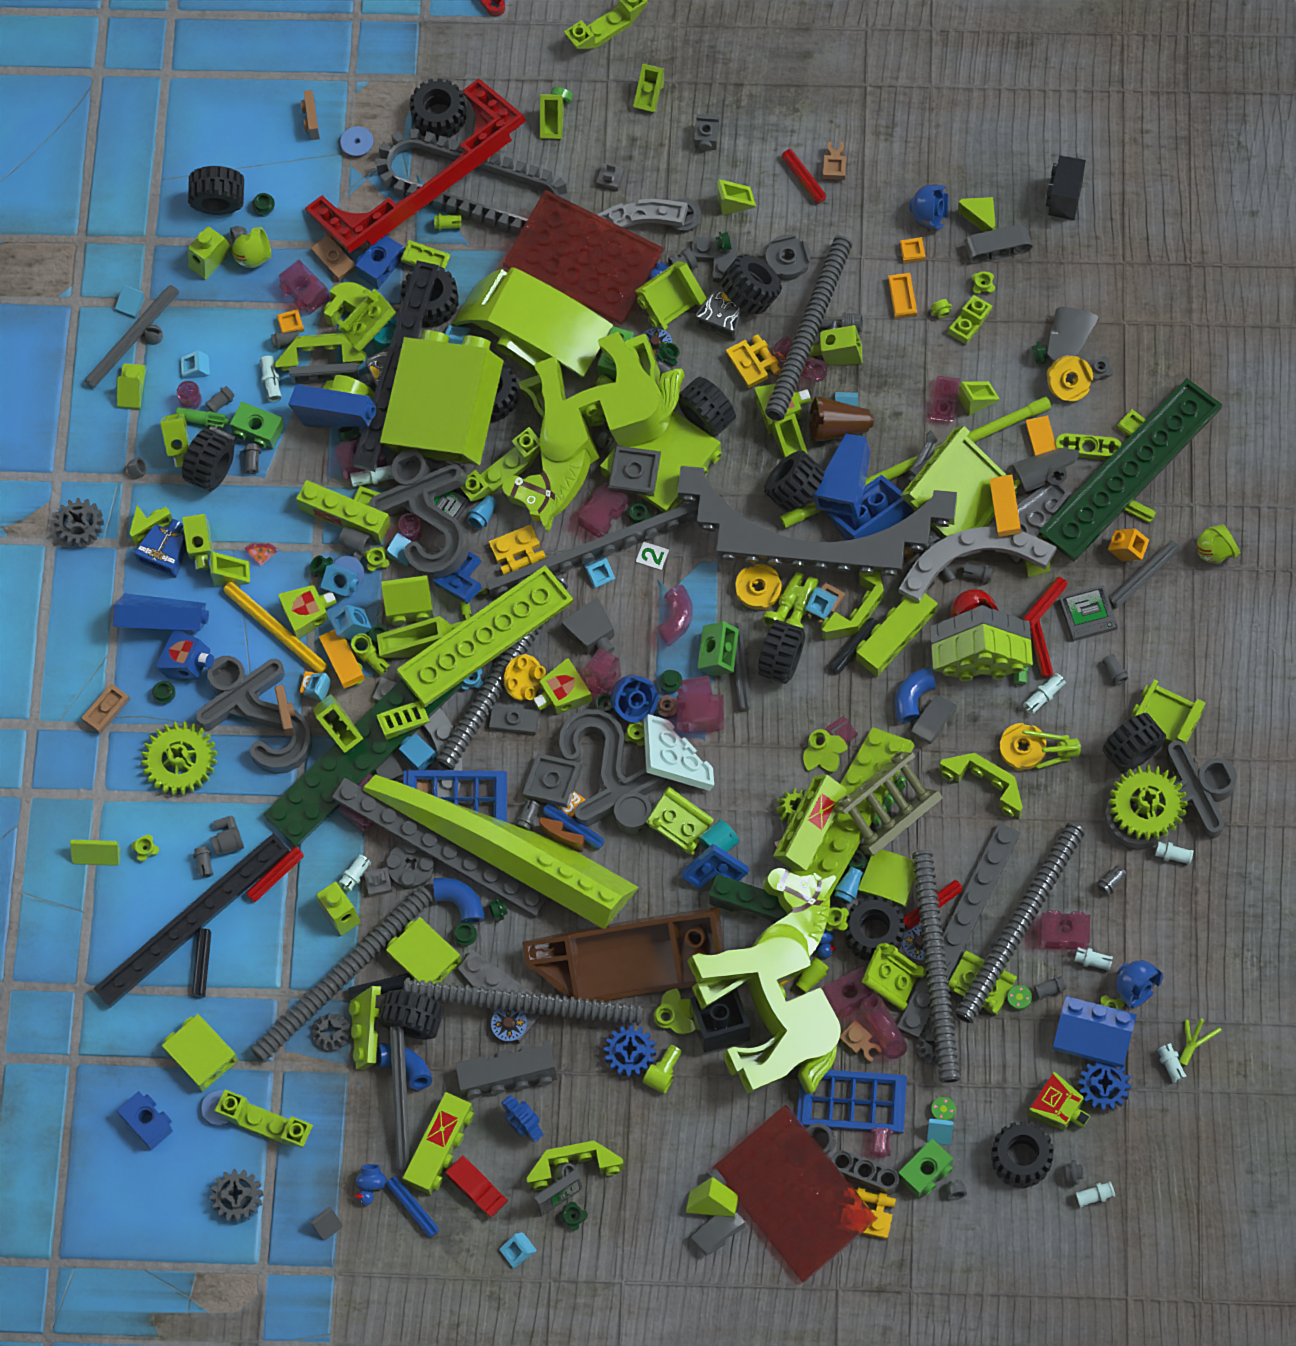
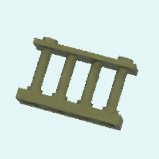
M900 751L891 757V762L851 795L848 794L838 801L839 804L834 808L836 813H849L865 837V842L859 846L863 854L874 856L943 798L938 790L924 789L908 765V762L915 757L912 752ZM898 770L902 771L917 794L916 799L912 803L907 804L890 778ZM881 784L885 786L899 807V813L894 818L889 817L873 793ZM864 798H866L882 822V827L877 832H872L855 807Z

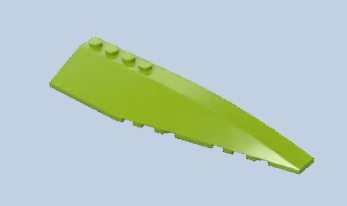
M374 775L363 787V791L603 929L608 926L639 888L557 840L452 803L402 783Z

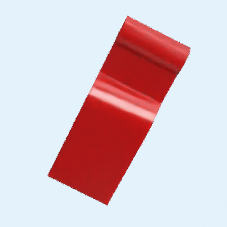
M463 1155L446 1171L447 1178L490 1218L508 1202V1199Z

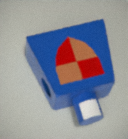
M173 630L156 668L170 679H196L200 676L203 667L210 668L213 666L214 656L210 654V648L200 639L179 630Z

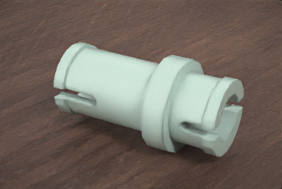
M1158 842L1155 856L1163 857L1165 861L1170 859L1190 865L1193 850L1173 846V843L1170 842L1167 844Z
M359 854L351 867L343 872V878L338 884L340 886L344 885L343 889L350 892L354 885L359 884V878L371 864L369 860L365 861L367 859L365 856Z
M1078 947L1074 962L1082 963L1084 967L1090 965L1109 971L1113 956L1093 952L1091 948L1086 950Z
M1171 1043L1157 1049L1161 1056L1159 1060L1161 1064L1165 1065L1172 1083L1187 1077L1177 1058L1179 1055L1177 1051L1174 1052Z
M1111 1181L1105 1184L1097 1183L1096 1187L1075 1192L1080 1208L1098 1201L1103 1203L1107 1201V1198L1115 1197Z

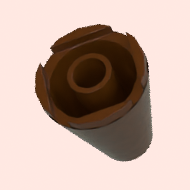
M820 396L813 397L811 402L810 414H813L812 421H809L812 441L821 442L841 438L845 434L856 435L869 431V428L873 427L874 416L870 414L869 409Z

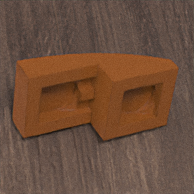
M540 817V830L544 834L573 850L583 852L585 846L584 835L565 832L563 822Z

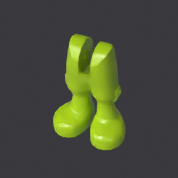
M796 572L783 594L779 596V609L776 612H765L762 617L763 623L770 628L776 620L785 622L788 612L791 608H794L791 617L785 623L804 628L800 621L802 616L808 612L805 610V607L814 589L817 587L818 579L809 577L804 587H801L804 581V574Z

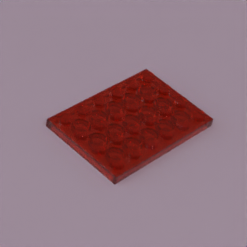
M545 190L504 260L503 267L509 270L510 268L519 269L569 296L588 309L623 325L638 298L635 290L648 281L651 271L655 268L656 263L664 252V248Z
M787 1105L779 1109L712 1167V1169L716 1168L727 1183L725 1186L738 1195V1202L802 1282H806L878 1220L877 1216Z

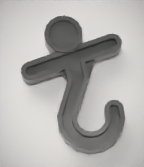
M414 450L403 451L396 456L391 467L394 479L401 485L374 496L370 500V507L385 512L389 516L407 509L445 534L446 545L438 554H428L424 547L414 541L405 546L404 554L409 563L425 576L434 578L448 576L458 570L467 559L470 549L469 534L463 524L435 505L434 498L463 486L467 480V474L456 464L448 465L433 472L431 463L422 454Z
M232 656L216 658L213 666L208 668V680L213 692L218 696L197 711L196 718L199 726L204 730H211L230 716L235 715L246 718L253 723L283 730L278 705L259 699L261 694L284 678L285 671L282 662L278 659H270L246 676L244 667L237 658ZM294 710L295 716L291 717L295 735L292 736L291 742L287 747L275 750L261 741L251 745V758L262 770L271 773H288L300 767L308 758L312 748V734L305 718L296 710Z
M587 709L575 713L565 722L560 731L559 747L563 759L576 762L581 761L579 742L585 735L598 734L605 740L599 793L576 806L575 819L587 827L614 812L616 825L623 833L627 835L644 833L649 829L646 820L652 812L650 801L645 795L663 786L667 782V778L647 773L646 768L629 777H625L621 772L625 738L620 723L611 714L602 710Z
M1176 740L1171 742L1168 746L1167 759L1176 775L1174 785L1182 783V788L1178 792H1186L1185 798L1181 799V801H1187V806L1192 807L1204 833L1210 838H1216L1223 831L1224 820L1214 801H1222L1231 796L1236 785V770L1225 759L1215 758L1204 763L1199 772L1187 746L1182 741ZM1136 791L1132 796H1138V791ZM1164 798L1161 801V804L1165 805ZM1130 801L1131 807H1132L1136 802ZM1107 802L1105 815L1107 830L1119 844L1126 848L1142 850L1151 848L1164 839L1165 836L1162 833H1159L1158 840L1153 835H1150L1148 841L1144 835H1141L1140 839H1136L1135 832L1127 835L1128 828L1121 830L1119 827L1122 822L1113 821L1117 814H1111L1110 809L1115 806ZM1157 809V811L1155 812L1156 817H1158L1164 810Z

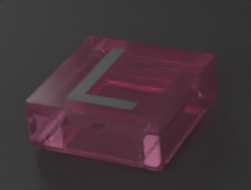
M842 716L825 728L830 735L840 736L844 739L846 744L858 736V733L845 716Z

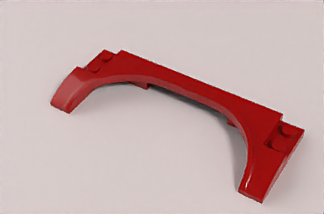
M478 78L462 90L475 113L476 126L474 134L460 144L463 150L462 154L447 168L403 200L395 203L392 199L388 198L367 213L342 211L330 203L323 195L305 207V210L332 240L336 239L350 253L366 241L372 246L511 142L512 139L509 134L526 122L524 115Z

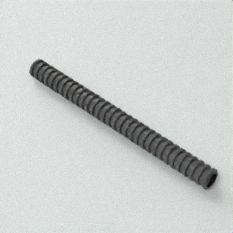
M838 235L833 239L816 286L803 314L801 324L798 327L781 374L770 397V402H768L765 414L772 420L781 421L784 419L794 395L798 380L809 357V352H811L818 330L822 324V319H824L831 297L853 245L852 241L845 236Z
M554 575L561 585L567 589L569 586L567 581L558 575ZM543 624L502 653L503 656L499 658L500 662H496V667L492 669V673L488 675V679L484 682L485 685H482L481 691H478V697H474V702L470 704V708L462 716L463 720L459 721V726H456L455 732H452V738L447 740L448 744H445L444 750L440 751L441 756H437L436 761L440 766L447 770H454V764H458V758L463 756L462 752L466 751V746L470 745V741L474 738L473 735L478 732L477 729L485 721L484 717L488 716V711H491L492 705H495V699H498L499 694L503 692V688H505L504 673L507 665L517 655H523L528 652V647L532 646V641H535V635L540 633L539 630L543 628Z
M1068 822L1065 826L1066 828L1062 830V834L1058 838L1059 840L1055 842V846L1051 849L1052 852H1049L1048 858L1045 859L1037 876L1034 877V881L1031 882L1027 893L1024 894L1023 899L1019 903L1020 905L1017 906L1016 911L1013 913V917L1006 924V929L1002 931V935L999 936L998 941L994 945L995 947L988 954V960H985L984 966H981V972L977 973V978H974L973 984L969 986L970 990L966 991V996L962 998V1002L958 1005L959 1008L955 1010V1015L961 1021L973 1023L974 1017H977L978 1011L982 1009L981 1005L985 1004V999L989 997V993L993 990L992 987L996 985V981L999 980L1000 975L1004 971L1003 969L1007 967V962H1010V956H1013L1014 950H1017V944L1021 943V938H1024L1025 932L1029 929L1028 926H1031L1032 920L1036 918L1035 914H1038L1039 908H1042V902L1046 901V896H1049L1050 890L1053 889L1054 884L1057 882V878L1061 876V872L1067 866L1071 855L1074 854L1078 843L1082 840L1081 837H1084L1085 831L1080 825Z
M918 850L912 854V858L915 859L913 861V866H915L913 870L916 873L914 879L917 880L915 882V886L918 888L916 893L919 895L917 896V901L920 902L918 903V908L921 909L919 910V915L921 916L919 920L922 923L920 928L923 930L921 936L924 937L922 939V943L925 945L923 946V951L926 952L924 953V958L927 959L925 960V965L928 966L925 970L928 973L926 978L929 980L927 986L930 988L928 994L931 995L929 1001L932 1002L930 1008L933 1009L931 1011V1016L934 1017L932 1018V1023L935 1024L932 1028L935 1031L933 1036L936 1038L934 1044L937 1046L935 1052L938 1053L936 1059L939 1060L937 1062V1066L940 1068L938 1069V1074L941 1075L939 1081L942 1083H954L960 1080L961 1077L958 1074L960 1069L957 1067L959 1061L956 1059L958 1053L955 1052L957 1046L954 1045L956 1043V1039L953 1037L955 1036V1031L952 1030L954 1024L951 1023L953 1021V1016H951L952 1009L950 1008L952 1004L949 1001L951 995L948 994L950 988L947 987L949 985V981L946 979L948 978V973L945 972L947 966L944 965L946 959L943 958L945 956V951H943L944 944H942L944 939L941 936L943 931L940 929L942 923L939 922L941 916L938 915L940 909L937 908L939 902L937 901L938 894H936L937 887L935 886L937 882L934 879L936 874L933 872L935 866L932 865L934 864V859L931 858L933 857V852L930 850Z
M418 886V890L413 891L412 896H408L406 902H401V907H396V912L392 911L391 916H387L385 918L386 921L380 923V927H375V932H370V936L365 937L364 942H360L359 947L353 949V953H348V958L344 957L343 962H339L337 964L338 967L332 969V973L326 974V979L322 978V982L317 983L316 988H312L310 990L311 993L305 995V999L301 998L299 1005L295 1004V1008L290 1009L289 1014L283 1016V1020H278V1025L274 1024L272 1026L273 1029L268 1030V1034L263 1035L262 1040L256 1042V1046H251V1051L260 1061L266 1063L268 1061L267 1058L272 1057V1053L274 1051L277 1052L278 1047L284 1045V1041H289V1036H294V1032L299 1031L300 1026L306 1024V1020H311V1015H316V1010H321V1006L326 1005L327 1000H331L333 994H338V989H343V984L347 985L349 983L348 980H352L354 978L353 975L358 974L360 968H365V963H370L369 959H374L375 954H379L381 952L380 949H384L386 947L385 944L389 943L391 938L397 937L396 934L401 933L402 928H405L407 923L412 921L413 917H418V912L422 913L423 908H427L429 906L428 903L434 901L433 896L425 887Z
M406 978L403 991L417 993L429 997L436 1002L441 1001L443 1004H445V1001L449 1002V1004L456 1002V1005L464 1003V1006L471 1004V1007L479 1005V1008L486 1006L487 1009H490L491 1006L496 1010L498 1007L501 1010L509 1008V1011L516 1009V1012L524 1010V1013L531 1011L532 1014L539 1012L541 1015L542 1012L546 1013V1015L553 1013L554 1016H557V1014H561V1017L569 1015V1018L576 1016V1019L584 1017L583 1019L587 1020V1017L591 1018V1020L597 1018L599 1021L606 1019V1022L614 1020V1023L621 1021V1024L628 1022L629 1025H632L633 1022L638 1026L641 1023L643 1009L641 1004L634 1006V1003H631V1005H627L625 1002L623 1005L619 1004V1002L612 1004V1001L604 1003V1000L597 1002V999L589 1001V998L582 1000L579 997L577 1000L572 996L571 999H568L567 996L559 998V995L552 997V994L544 996V993L537 995L536 992L529 994L527 991L526 994L522 993V991L515 993L514 990L507 992V989L500 991L499 988L492 990V987L485 989L483 986H481V989L477 988V986L471 988L470 985L462 987V984L455 986V983L447 985V982L440 984L439 981H436L435 984L430 980L426 983L425 980H421V982H418L417 979L410 981V978Z

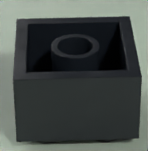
M1059 155L1058 164L1053 163L1045 205L1049 207V216L1075 220L1086 160Z
M737 988L704 1009H701L696 996L690 998V1014L704 1052L750 1040V1024Z

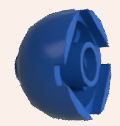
M931 184L923 186L915 193L914 198L910 200L909 209L916 222L922 227L937 230L943 228L944 224H940L942 216L947 219L949 209L948 193L943 191V189H946L944 185Z
M638 675L622 677L615 683L610 695L611 706L615 713L626 721L635 723L641 722L639 720L644 719L647 714L652 715L659 699L654 684L645 677Z
M1144 960L1133 961L1130 964L1125 963L1118 970L1116 991L1120 999L1129 1008H1131V1005L1136 1008L1154 994L1151 989L1155 984L1158 987L1160 986L1164 978L1163 973L1156 966Z

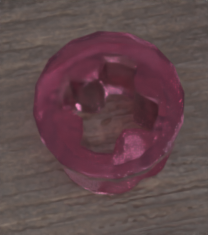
M878 1127L872 1128L873 1143L870 1154L882 1157L891 1156L889 1145L893 1130Z

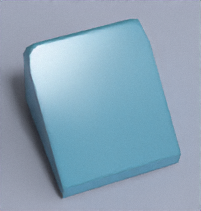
M123 285L115 310L136 318L145 301L144 293Z
M448 325L445 332L450 337L448 343L462 345L464 336L470 333V328Z
M198 350L181 357L182 378L208 376L210 374L208 355Z
M397 533L387 548V556L408 567L410 563L404 554V549L411 541Z
M601 557L583 566L594 588L615 579L606 557Z
M817 587L814 589L805 610L825 620L837 602L838 597Z
M929 1119L927 1142L933 1139L938 1144L950 1145L954 1122Z
M523 1232L514 1234L499 1249L513 1269L537 1251Z

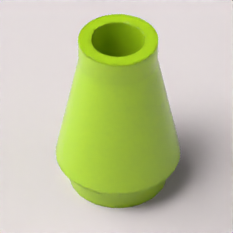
M813 957L810 961V966L802 972L796 986L805 993H808L812 987L828 975L826 972L829 967L818 958Z

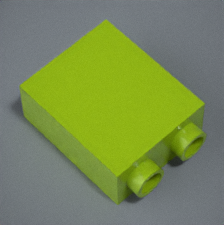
M424 330L421 339L404 337L380 443L397 454L406 450H414L429 459L480 466L504 360L489 350L491 343L489 340L477 336H464L462 345L448 343L450 338L448 335L432 330Z

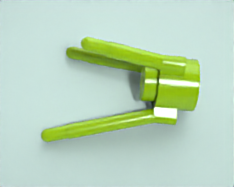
M1029 730L1022 731L1025 735L1060 741L1057 743V747L1042 748V752H1057L1061 757L1037 764V769L1070 761L1071 757H1078L1080 755L1081 745L1077 738L1070 739L1069 735H1055Z

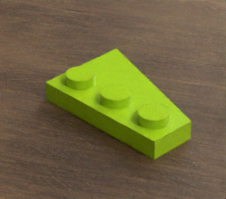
M372 986L350 1000L349 1012L352 1016L351 1036L354 1039L353 1059L356 1062V1070H366L376 1063L378 1034L374 1030L376 1018H379V1008H375L376 995H380L381 992L380 986Z

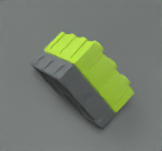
M981 605L973 610L966 611L956 617L930 626L933 670L941 672L945 676H954L959 678L960 681H970L973 679V676L985 674L992 676L993 679L1000 680L1006 678V675L1022 672L1024 668L1033 665L1031 640H1029L1031 639L1029 621L1021 620L1018 617Z

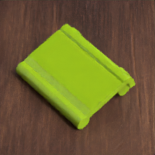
M366 288L363 292L367 297L345 321L340 318L336 321L340 325L338 329L346 335L354 345V348L359 352L396 313L394 308L376 289L370 291Z
M667 787L646 820V823L649 827L655 829L680 847L685 853L694 855V849L699 843L698 837L707 830L714 819L672 788Z
M881 943L876 947L862 983L895 1007L904 1011L908 1006L906 1001L916 978L924 977L927 972L924 967L916 965L898 952L895 946Z
M966 950L949 981V985H947L950 988V992L961 997L966 996V991L970 990L969 986L973 984L974 978H977V973L981 972L980 968L984 966L985 960ZM1004 970L999 980L996 981V985L992 987L993 990L989 993V997L985 999V1004L981 1005L982 1008L991 1014L997 1015L1008 996L1009 990L1016 982L1017 976Z

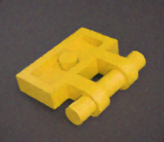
M758 334L752 337L751 340L754 343L752 346H749L747 341L743 340L726 349V355L748 389L768 379L767 369H771L774 375L781 373L778 359L776 356H772L768 350L769 345ZM756 354H761L764 361L760 362Z
M531 524L489 541V546L497 563L500 564L505 561L508 563L500 567L503 575L546 558L543 550L536 553L533 551L540 547V543ZM526 553V557L515 561L514 557Z
M859 1187L858 1190L848 1188L846 1197L856 1199L855 1205H844L839 1229L887 1240L893 1214L884 1213V1207L894 1208L896 1198L887 1197V1194L881 1192L879 1195L865 1192L866 1189ZM863 1201L877 1204L876 1211L862 1208Z

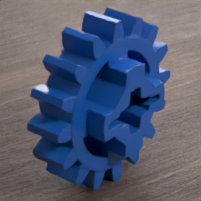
M630 1025L629 1030L625 1031V1028L621 1026V1033L618 1034L613 1031V1039H606V1044L610 1047L604 1048V1053L609 1054L605 1057L606 1063H611V1071L616 1068L618 1069V1076L625 1072L627 1073V1078H631L632 1073L640 1077V1070L647 1072V1064H654V1059L651 1056H656L657 1053L655 1049L651 1048L655 1047V1041H648L651 1037L650 1033L648 1032L643 1035L642 1027L634 1031L633 1025ZM626 1038L621 1044H618L622 1039ZM635 1039H639L644 1045H639ZM632 1043L633 1052L629 1060L627 1052ZM615 1057L622 1059L625 1065L621 1064ZM642 1060L639 1064L634 1065L637 1061Z
M1098 1061L1094 1062V1067L1087 1064V1072L1081 1071L1080 1077L1084 1080L1078 1081V1086L1083 1087L1079 1093L1082 1096L1086 1095L1084 1103L1092 1102L1093 1110L1100 1106L1101 1112H1104L1106 1107L1114 1111L1115 1104L1122 1107V1099L1127 1100L1129 1097L1126 1091L1131 1090V1084L1126 1083L1130 1080V1075H1123L1125 1067L1118 1069L1117 1066L1105 1063L1100 1064ZM1101 1071L1097 1077L1090 1078L1096 1072ZM1110 1072L1113 1073L1118 1079H1115V1078L1110 1074ZM1104 1077L1106 1085L1108 1086L1105 1094L1102 1086ZM1091 1092H1094L1099 1098L1095 1097ZM1117 1093H1118L1117 1096H1115L1114 1098L1108 1100V1097H1109V1096H1111L1112 1094H1117Z
M509 1095L501 1102L502 1107L507 1113L505 1120L520 1137L525 1134L534 1143L544 1136L543 1131L537 1124L540 1120L539 1117L524 1100L519 1104L516 1098Z

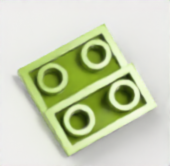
M881 849L874 856L871 855L858 891L864 895L877 898L878 896L883 897L884 902H887L889 899L894 905L906 907L916 882L914 879L916 873L913 870L915 868L913 866L914 860Z

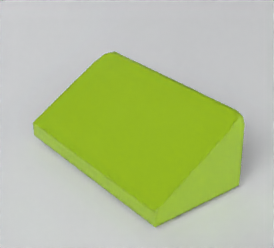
M70 840L71 856L74 864L117 866L120 863L121 849L117 841Z

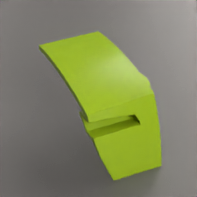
M510 268L508 273L503 269H499L479 281L452 322L453 326L474 323L482 329L491 331L500 338L496 344L498 350L535 376L538 373L535 370L534 364L555 356L559 364L564 365L580 377H584L600 349L598 339L607 336L613 324L569 296L516 268Z

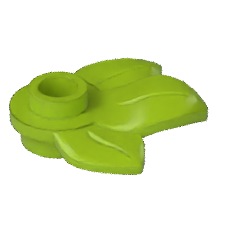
M818 729L813 731L808 739L809 746L803 753L804 765L808 771L821 765L822 768L829 772H836L840 764L838 754L848 750L846 742L840 736L830 735L826 730ZM824 738V743L817 745L818 739Z
M677 988L667 991L662 996L661 1006L654 1012L655 1024L662 1029L671 1028L677 1034L692 1033L696 1028L691 1020L690 999H680V993ZM663 1014H668L670 1016V1019L668 1021H663L661 1019V1016Z

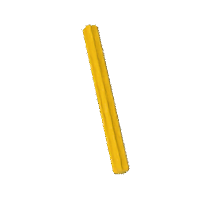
M228 582L224 586L223 590L226 595L315 672L325 673L327 671L328 665L238 586L233 582Z

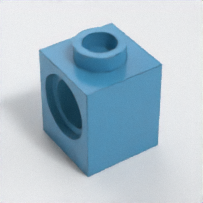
M336 564L327 565L320 588L343 596L351 595L357 590L359 585V579H357L358 572ZM339 575H342L346 580L344 587L338 583Z
M345 605L330 617L338 637L352 640L355 635L365 634L371 629L366 613L361 608Z
M416 733L412 737L409 736L404 739L400 745L401 757L414 770H426L436 761L435 751Z

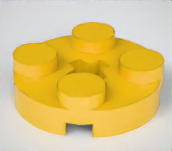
M1066 355L1058 358L1048 368L1046 373L1050 391L1061 400L1077 401L1088 394L1091 381H1093V372L1090 365L1077 356ZM1068 373L1075 375L1072 379V384L1065 380Z
M754 564L752 567L744 568L736 578L737 599L750 609L768 610L778 601L781 595L782 585L776 570L765 564ZM763 583V590L755 591V588L752 587L753 584Z
M1017 723L1008 727L1002 735L999 745L1000 755L1004 762L1016 771L1036 767L1046 755V752H1042V748H1046V738L1022 733L1023 730L1042 732L1036 726ZM1018 743H1028L1027 751L1018 750Z

